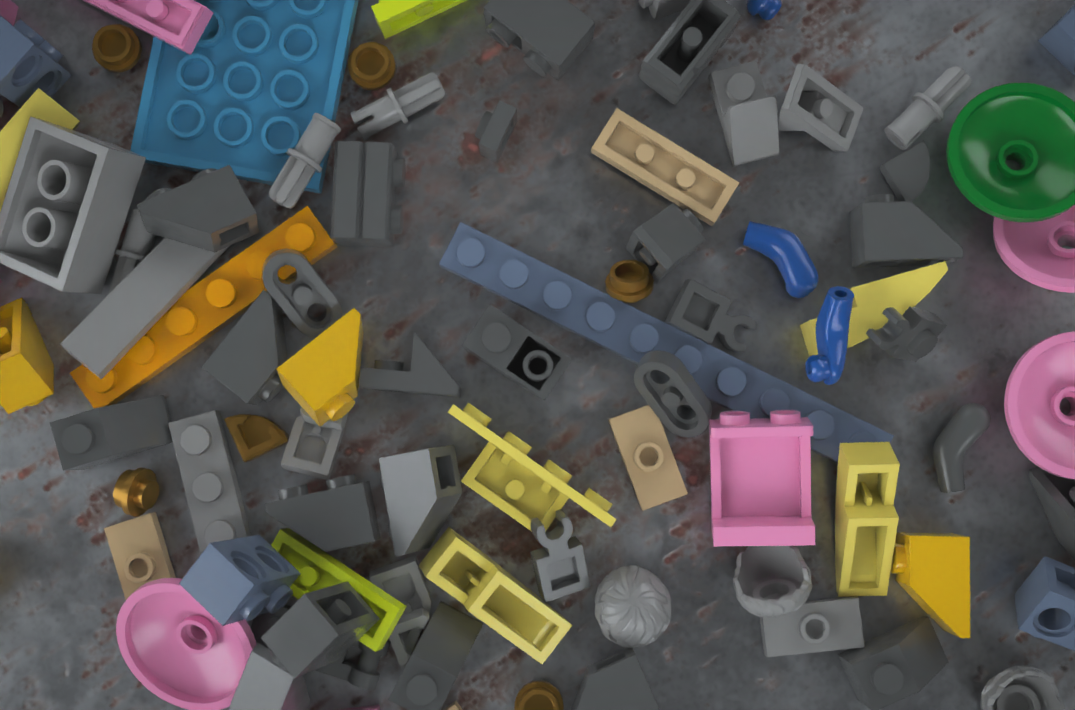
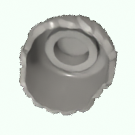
M748 546L744 552L739 553L733 582L736 598L743 608L759 617L764 615L776 617L791 611L796 612L805 604L812 590L811 571L805 561H803L804 559L797 547Z
M637 565L622 566L612 570L598 586L595 595V617L600 625L601 632L608 640L625 648H638L654 642L666 630L671 620L670 593L664 583L655 574H652L651 571L640 568Z
M1027 665L1013 666L995 675L987 682L981 695L982 710H1064L1065 705L1061 697H1058L1059 691L1053 682V678L1040 668Z

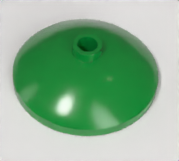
M1008 83L995 86L970 100L956 117L949 132L946 148L948 168L961 193L982 211L997 218L1013 222L1043 221L1056 217L1075 205V102L1055 89L1034 83ZM1006 160L1016 161L1020 165V170L1010 169L1006 164Z

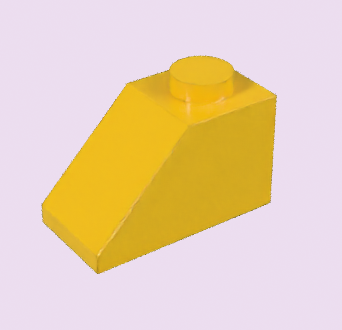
M22 297L0 307V405L8 414L26 406L37 405L46 397L54 394V364L29 306Z
M355 308L351 309L276 368L282 386L319 427L329 419L337 421L345 416L354 406V399L358 397L364 332L361 314Z
M897 532L891 572L895 573V581L943 631L959 638H970V537L953 533Z

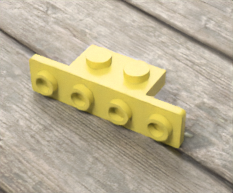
M467 403L463 410L454 404L448 411L449 414L489 441L461 480L462 483L530 531L531 520L537 517L544 525L546 532L556 517V511L562 509L569 498L609 527L613 526L617 519L608 513L613 505L590 488L587 489L584 495L567 484L572 478L571 474L549 459L543 467L527 456L532 449L531 446L510 431L503 438L487 428L492 419L470 403Z

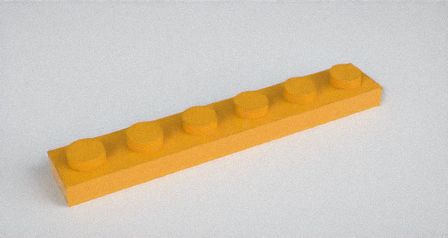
M307 205L189 288L102 379L97 377L83 364L71 371L70 375L94 409L117 404L243 315L263 290L267 291L263 283L262 267L270 254L280 249H293L302 253L313 265L338 246L330 238L328 232ZM285 265L278 270L277 275L283 280H289L294 277L296 269L293 266Z

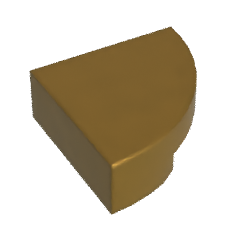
M239 414L224 419L244 463L250 462L288 442L289 436L285 430L266 417Z

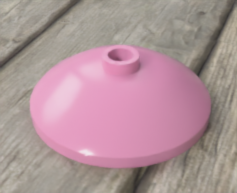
M1075 205L1056 217L1037 222H1013L994 216L993 239L995 247L1001 259L1015 274L1045 289L1075 293ZM1061 246H1070L1073 249H1066Z
M1075 331L1050 336L1027 350L1018 360L1009 376L1004 397L1006 422L1018 448L1031 462L1041 469L1067 479H1075ZM1063 398L1067 399L1071 406L1070 412L1067 415L1063 414L1060 410V402Z
M161 578L140 586L123 603L116 623L118 646L131 672L149 691L177 707L188 710H221L229 707L251 651L257 644L247 621L244 619L222 626L179 584L182 580L180 578Z

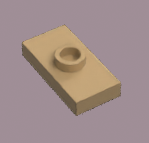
M649 405L608 419L642 511L688 494L662 423Z
M156 512L104 528L125 600L145 583L161 578H176Z

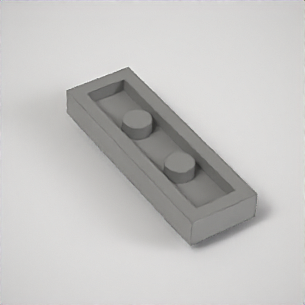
M214 410L169 422L168 425L200 554H202L209 543L251 536L220 411Z

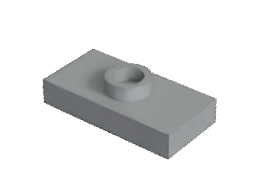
M858 597L809 600L796 612L791 611L776 617L765 615L760 617L763 651L766 657L865 647Z

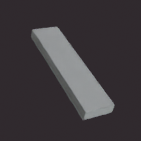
M164 238L60 345L66 352L102 379L228 247L214 253Z

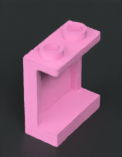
M775 410L770 412V418L750 419L749 412L726 411L720 413V419L709 420L711 532L714 547L815 545V524L811 518L810 436H813V424L808 417H801L800 411Z

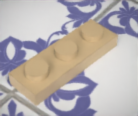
M616 108L591 148L592 154L682 209L687 208L697 218L710 226L714 225L739 185L738 181Z

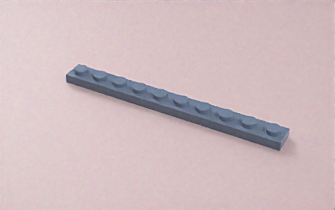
M460 222L439 263L441 268L637 365L640 359L651 351L660 350L675 355L682 361L708 399L730 411L749 412L750 419L770 418V412L775 410L800 411L801 417H808L813 424V436H810L811 451L837 464L840 443H891L894 435L653 316L614 299L610 295Z

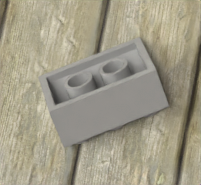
M30 116L0 211V263L62 292L101 294L146 157L110 142Z

